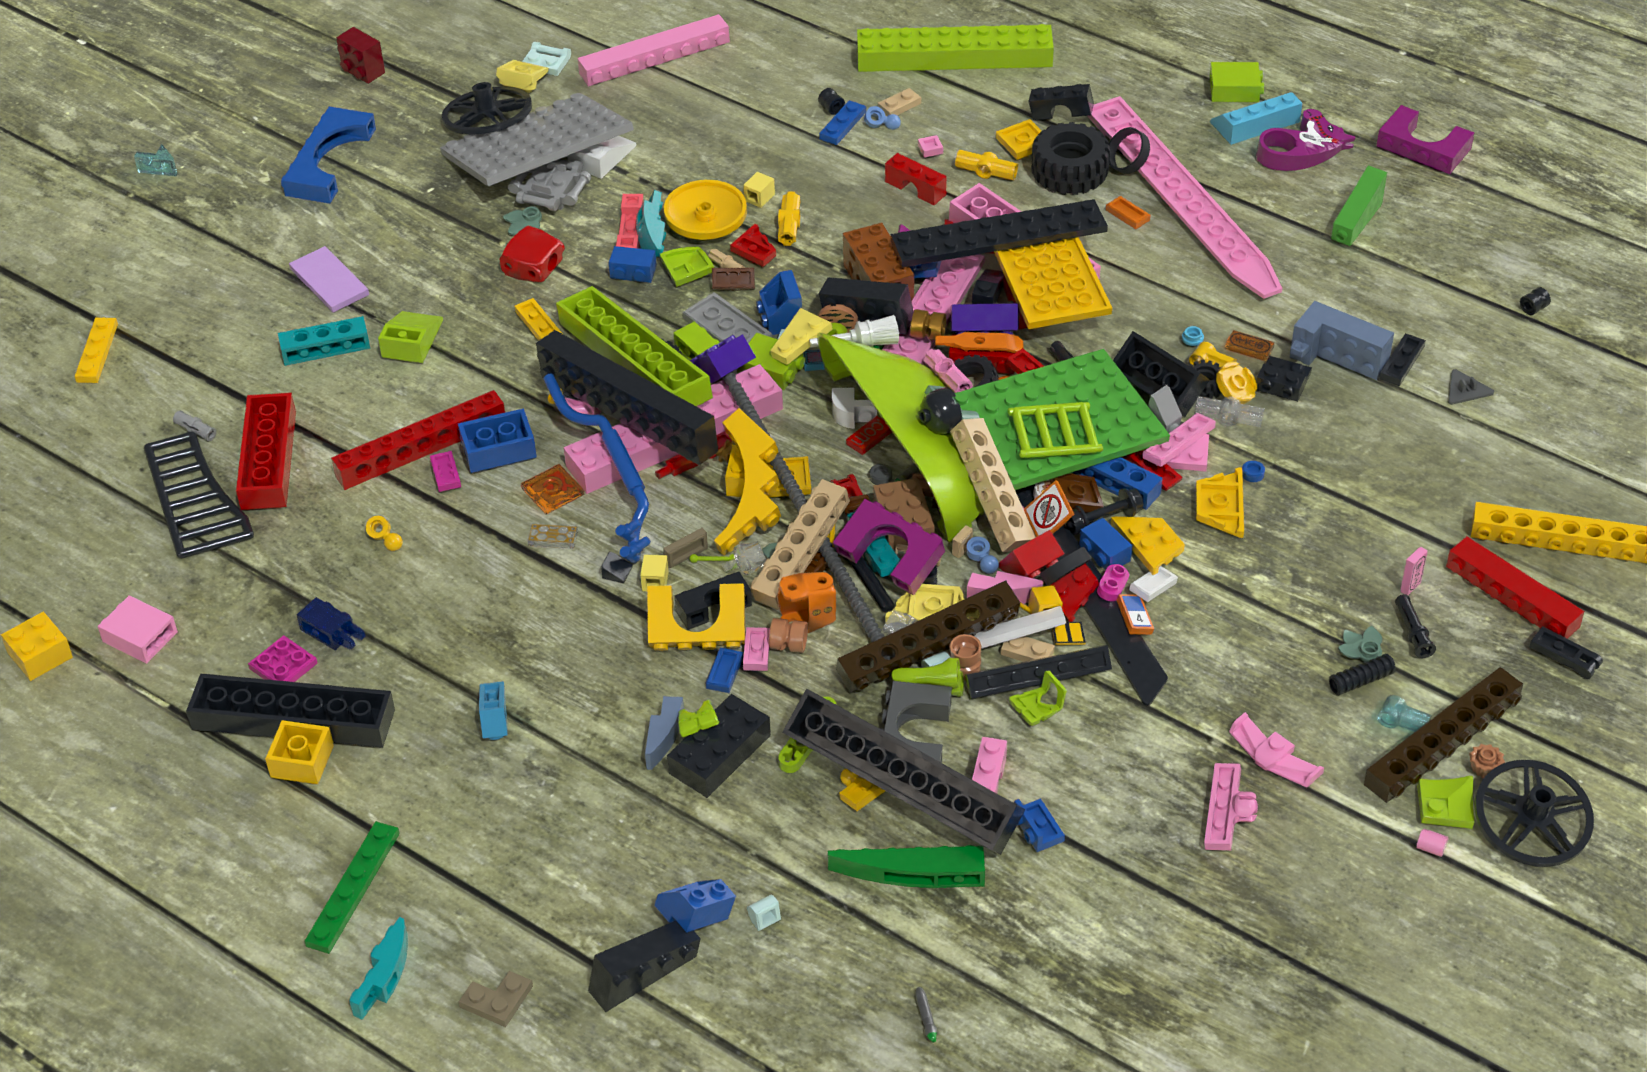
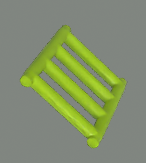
M1076 402L1008 408L1007 412L1009 416L1013 417L1021 447L1020 458L1102 452L1103 446L1098 444L1088 411L1090 410V403ZM1079 411L1089 444H1075L1066 412ZM1057 413L1066 446L1053 447L1044 414ZM1035 415L1044 448H1030L1022 416Z

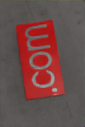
M875 416L846 439V445L864 455L892 432L883 419Z

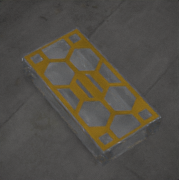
M532 524L528 537V546L574 549L578 527Z

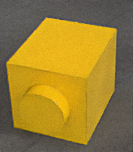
M1054 586L1031 587L1028 607L1032 614L1058 606L1062 608L1063 603Z

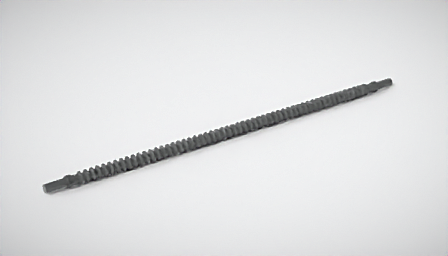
M730 372L725 375L724 382L729 386V391L734 397L736 404L770 436L741 383L737 382L735 373ZM778 452L770 464L776 471L781 484L784 485V489H786L789 498L792 499V503L799 513L802 505L807 503V499L802 494V490L799 489L800 487L783 457L780 456L781 453ZM826 537L819 551L822 553L825 561L828 562V567H831L830 570L833 572V576L836 577V581L839 582V586L845 592V597H847L850 606L859 618V622L862 623V627L865 628V632L868 633V637L871 638L870 641L874 642L884 637L881 629L878 628V624L875 623V618L869 612L867 604L858 592V588L855 587V583L852 582V578L846 572L847 569L841 562V558L838 557V553L832 547L830 539ZM883 656L887 660L893 659L890 656Z

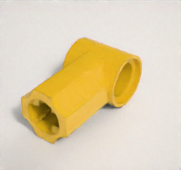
M1201 342L1189 357V362L1194 365L1195 361H1198L1200 364L1201 360H1205V363H1208L1210 360L1213 365L1218 363L1219 367L1228 362H1237V359L1217 352L1215 347L1209 342Z

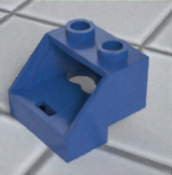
M792 270L779 272L759 291L760 301H756L758 314L762 313V326L764 328L767 327V330L772 335L780 334L781 329H786L794 315L802 308V297Z
M722 879L704 880L659 893L654 906L668 922L676 920L686 932H690L727 920L736 895Z

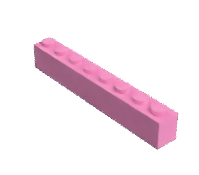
M718 14L579 57V74L588 86H592L730 42L729 26Z

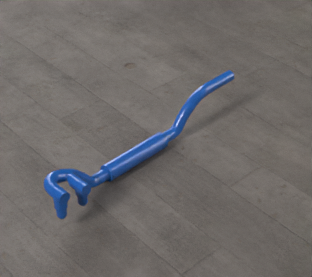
M547 374L543 380L560 413L572 422L600 427L603 433L602 440L629 494L634 496L638 506L632 521L625 525H619L615 531L618 536L628 541V546H623L620 549V555L632 563H637L641 559V551L651 543L647 536L639 540L641 527L649 509L648 498L644 492L645 486L617 430L612 428L607 418L602 415L582 414L573 410L568 405L554 375Z

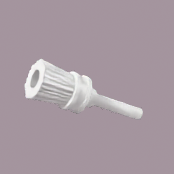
M894 315L871 322L869 320H865V322L858 321L854 329L849 330V333L831 335L870 347L874 345L898 344L899 330ZM817 338L809 339L811 348L819 347Z

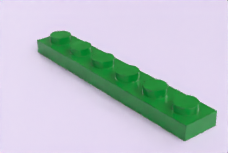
M375 821L304 940L306 947L330 954L400 834L398 827Z

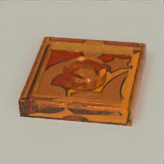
M560 464L521 483L522 490L546 515L584 495V489Z

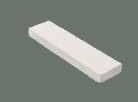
M1061 606L997 624L993 629L989 631L983 630L974 637L980 641L982 649L1064 625L1066 620Z

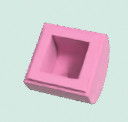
M1423 829L1421 830L1416 848L1442 857L1449 838L1434 831Z

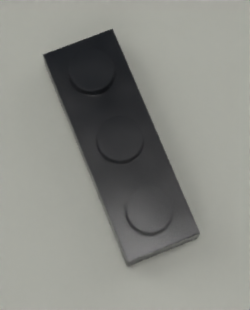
M1405 333L1380 372L1379 379L1400 386L1425 347L1426 340Z

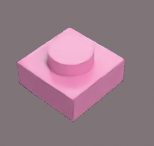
M937 135L918 139V147L924 157L943 154V146Z

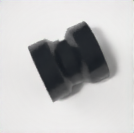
M826 88L819 94V104L825 107L832 115H836L845 105V100L840 95H837V92L832 88Z
M1537 287L1531 293L1520 298L1521 309L1530 316L1551 303L1549 293L1542 287Z

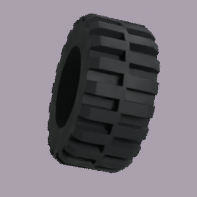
M1069 122V124L1058 123L1056 126L1051 125L1046 130H1042L1033 141L1032 174L1045 189L1049 188L1051 192H1060L1062 195H1066V193L1078 195L1081 192L1083 194L1088 193L1090 189L1094 190L1101 185L1108 176L1109 142L1100 131L1097 132L1094 127H1087L1083 123L1075 124V122Z

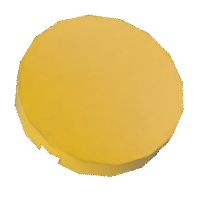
M1228 362L1217 372L1216 382L1218 388L1229 401L1236 404H1246L1256 395L1257 383L1255 377L1249 369L1239 366V363Z

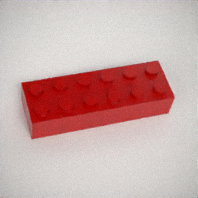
M292 392L247 395L236 486L241 510L287 507L296 418Z

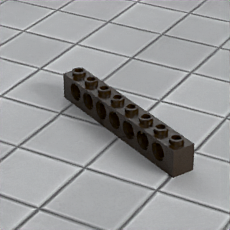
M1005 580L837 658L836 670L850 693L855 690H864L874 681L887 679L895 669L909 668L913 663L929 658L940 650H949L951 641L958 635L967 634L975 636L983 630L989 631L1004 620L1010 621L1014 619L1019 612L1021 602ZM988 607H994L997 610H990ZM967 617H974L976 620H970ZM952 626L955 630H949L946 627ZM926 636H932V637H934L935 639L929 640V639H927V638H925V637H926ZM905 646H911V647H913L914 649L908 650V649H906V648H904V647H905ZM883 656H890L893 659L887 660ZM862 666H869L871 669L866 670Z
M1499 667L1366 770L1364 786L1386 803L1394 797L1398 798L1410 784H1416L1428 770L1433 771L1441 760L1445 757H1451L1460 745H1466L1478 731L1483 732L1491 721L1501 718L1509 707H1515L1522 699L1523 683Z

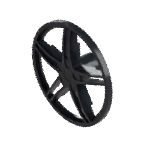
M480 82L472 87L471 92L459 96L444 108L442 121L447 129L460 134L475 135L496 132L523 120L532 109V100L527 92L519 88L506 86L492 87L489 82ZM501 92L515 93L523 97L519 99L513 97L498 100ZM474 97L475 101H467V99ZM522 109L517 115L508 120L502 113ZM449 111L464 114L455 123L448 119ZM483 118H487L494 124L483 127H470Z
M1514 760L1503 763L1492 769L1484 777L1476 792L1474 810L1481 832L1494 848L1514 861L1537 867L1560 865L1578 856L1591 838L1594 828V813L1587 794L1570 775L1553 765L1536 760ZM1524 767L1523 796L1502 789L1498 791L1488 788L1492 780L1501 773ZM1528 768H1532L1534 787L1531 789V791ZM1539 769L1561 778L1576 792L1577 796L1568 797V795L1556 797L1550 787L1542 784ZM1484 802L1518 815L1502 840L1493 832L1487 822ZM1582 802L1581 805H1577V806H1573V805H1572V806H1568V807H1564V808H1560V809H1555V807H1558V806H1565V805H1570V804H1575V803ZM1584 809L1586 818L1585 830L1580 841L1573 847L1567 839V834L1554 817ZM1519 824L1524 826L1526 829L1511 846H1508L1506 843ZM1536 827L1560 854L1550 857H1537L1515 850V848Z

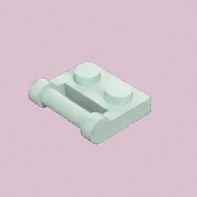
M533 42L531 50L522 62L548 67L549 70L546 74L558 76L571 57V49H559L541 45L540 42Z

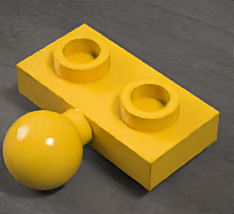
M846 768L841 772L840 779L847 787L839 792L840 800L856 811H859L885 792L882 788Z

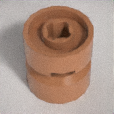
M773 618L769 634V648L784 650L788 647L792 652L804 653L808 636V623L794 620L790 624L787 619Z
M967 634L958 635L950 643V657L959 658L960 671L963 672L964 680H966L965 674L981 670L982 645L976 637Z

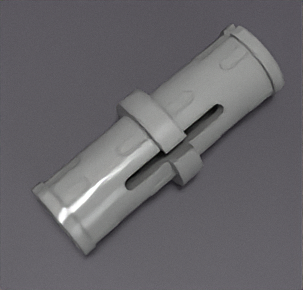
M181 410L177 411L173 416V422L186 428L187 432L193 431L207 441H212L216 436V429L204 424L198 417L193 418Z

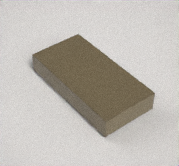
M700 528L664 547L663 551L664 555H667L668 568H672L689 559L692 554H698L708 549L707 532Z

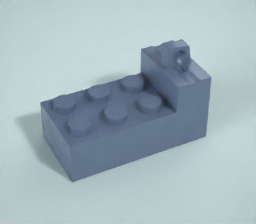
M1314 301L1294 325L1290 358L1310 366L1313 360L1319 356L1377 380L1390 358L1394 332Z

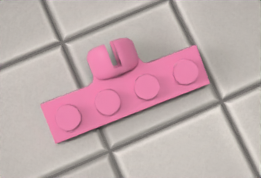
M1215 763L1204 841L1205 850L1231 851L1235 824L1237 822H1253L1256 820L1257 815H1252L1256 814L1258 810V804L1255 800L1256 794L1239 791L1240 764Z

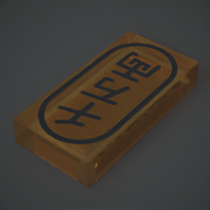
M1233 330L1226 342L1225 349L1267 361L1275 342Z

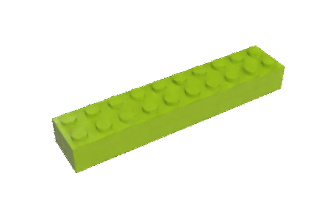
M1051 25L857 29L858 72L1053 67L1054 46Z
M593 286L556 302L560 324L593 351L695 406L701 405L713 398L709 375Z

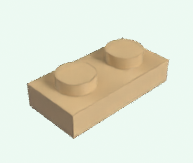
M908 88L878 102V107L884 111L886 116L890 114L899 115L920 105L921 97Z
M1026 636L1006 641L1001 647V655L1023 662L1053 656L1055 651V645Z

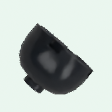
M944 387L928 393L923 398L920 406V421L929 430L937 434H949L962 421L960 404H955L952 397H956V395L950 388Z

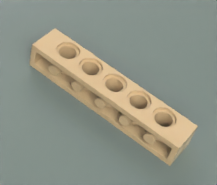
M984 418L963 419L950 433L1001 551L1011 552L1036 537Z
M823 479L818 486L813 488L811 497L806 504L802 505L795 521L790 523L786 535L777 543L773 555L765 561L763 570L752 581L751 590L755 601L780 610L778 605V588L781 578L804 573L850 502L846 488Z

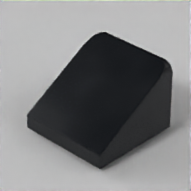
M609 551L601 566L602 578L625 583L633 565Z

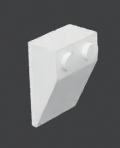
M617 136L568 155V161L574 162L577 160L583 162L582 171H587L591 175L602 179L636 147V142Z

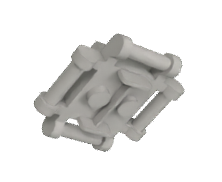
M557 159L517 175L509 183L508 189L512 193L517 194V203H530L548 207L552 211L562 210L565 204L575 205L578 200L577 196L585 184L590 182L591 175L587 171H582L583 162L576 160L572 162ZM528 173H533L527 183L522 185Z

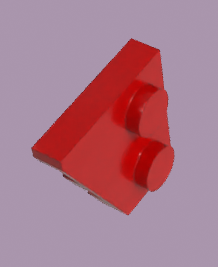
M757 224L751 226L730 244L731 252L762 267L776 257V249L768 242L766 235L761 234Z
M1085 563L1049 585L1055 587L1063 603L1062 611L1068 622L1074 621L1075 613L1080 606L1084 607L1089 595L1095 591L1099 582Z

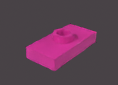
M452 451L430 455L439 492L461 487Z

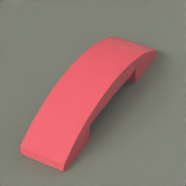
M623 194L622 215L616 242L618 247L639 248L636 215L643 203V194Z

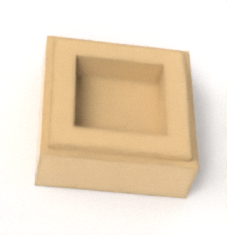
M965 526L953 538V556L960 558L964 555L967 542L973 538L972 528Z

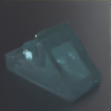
M162 144L156 154L136 152L134 156L138 173L177 176L178 174L174 158Z

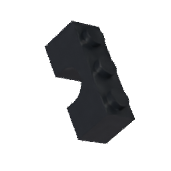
M1090 84L1031 89L1028 100L1033 120L1053 119L1057 105L1069 108L1072 117L1091 116L1094 107Z
M739 571L674 595L676 612L687 630L709 622L708 607L720 604V584H744L745 608L752 606L751 589Z

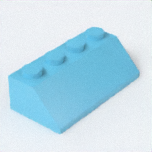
M1290 92L1212 118L1210 123L1232 145L1259 136L1270 128H1284L1299 123L1302 102Z

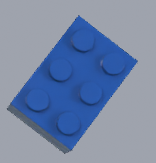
M524 408L458 423L461 444L471 473L537 457L534 436Z

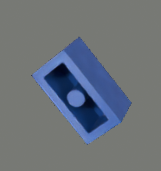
M614 246L609 260L610 279L651 283L657 267L655 250Z
M1104 518L1081 529L1080 547H1085L1098 566L1106 570L1110 565L1119 564L1123 566L1131 561L1132 544Z

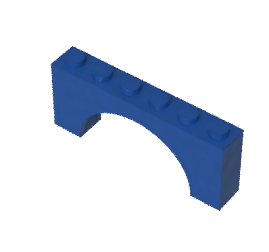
M329 106L326 112L322 114L317 126L314 127L310 137L306 139L305 145L298 152L294 162L290 164L289 170L281 179V186L284 189L285 196L330 204L338 192L335 175L328 174L318 168V163L328 151L341 144L353 141H369L376 130L373 113Z

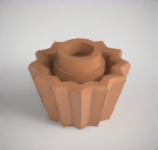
M1480 744L1479 747H1473V751L1469 753L1473 772L1476 773V776H1481L1482 778L1495 767L1505 763L1503 759L1504 754L1499 752V748L1493 747L1491 744Z

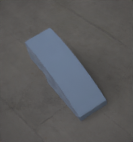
M663 696L661 715H651L645 750L647 770H652L664 758L678 736V711L684 709L683 697Z

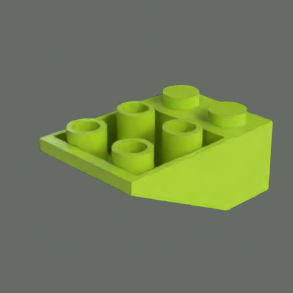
M405 311L400 312L385 323L378 337L381 356L383 358L423 363L443 322V317Z

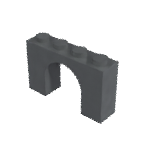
M893 681L892 690H887L886 705H889L888 710H883L882 724H885V729H880L942 763V744L911 741L902 736L898 730L903 724L914 719L949 722L952 687Z

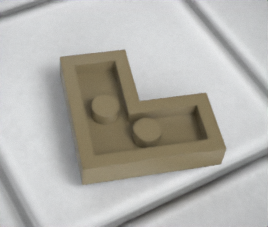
M511 971L507 973L496 991L472 981L458 1001L459 1007L506 1027L532 989L533 982Z

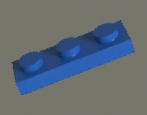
M849 100L819 133V139L838 145L864 116L866 106Z

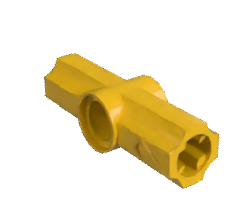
M960 149L955 160L956 167L975 171L979 177L985 179L990 178L992 175L1014 181L1019 165L1014 162L998 159L992 152H984L981 155Z
M788 191L783 195L782 206L778 213V242H781L784 246H791L796 242L797 228H800L801 200L800 196L794 191Z

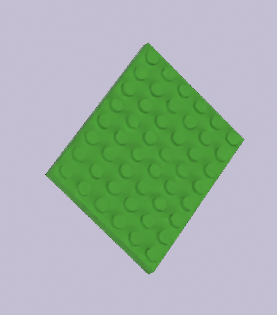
M1104 349L955 393L956 397H953L960 404L962 410L976 411L980 418H984L1015 490L1138 452L1151 446L1169 442L1170 434ZM1076 402L1090 403V410L1088 411L1098 444L1103 446L1102 452L1020 458L1021 447L1013 417L1008 415V408ZM1079 411L1066 412L1075 444H1089ZM1057 413L1044 414L1053 447L1066 446ZM1035 415L1022 416L1030 448H1044Z

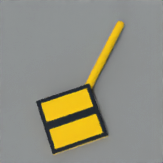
M1020 603V608L1032 614L1028 606ZM1082 621L1066 622L1064 625L1052 628L1055 645H1086Z

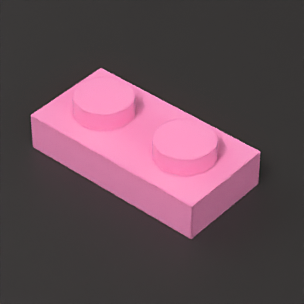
M746 627L743 670L768 671L770 628Z

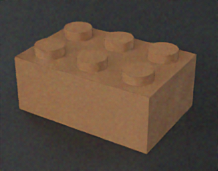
M918 478L873 485V501L880 503L890 513L893 511L897 512L905 521L917 523L923 528V531L929 534L931 532L934 533V524ZM885 535V539L894 552L897 544L908 545V542L900 536Z

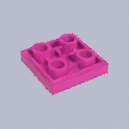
M283 635L249 662L248 666L251 671L263 679L295 682L318 664L315 656Z

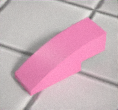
M997 571L995 578L972 573L967 585V598L1006 580L1019 601L1026 604L1029 603L1031 587H1042L1044 581Z

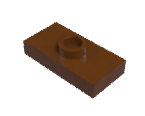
M712 268V291L755 290L754 268Z

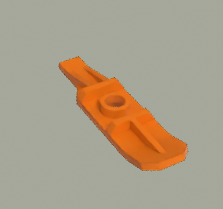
M964 332L956 336H936L935 345L960 348L964 352H968V350H990V352L1004 350L1016 353L1023 348V340L1019 336L1007 333Z

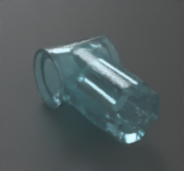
M1390 695L1386 698L1379 711L1377 720L1387 728L1400 726L1416 732L1431 720L1432 715L1407 706L1406 702L1399 696Z

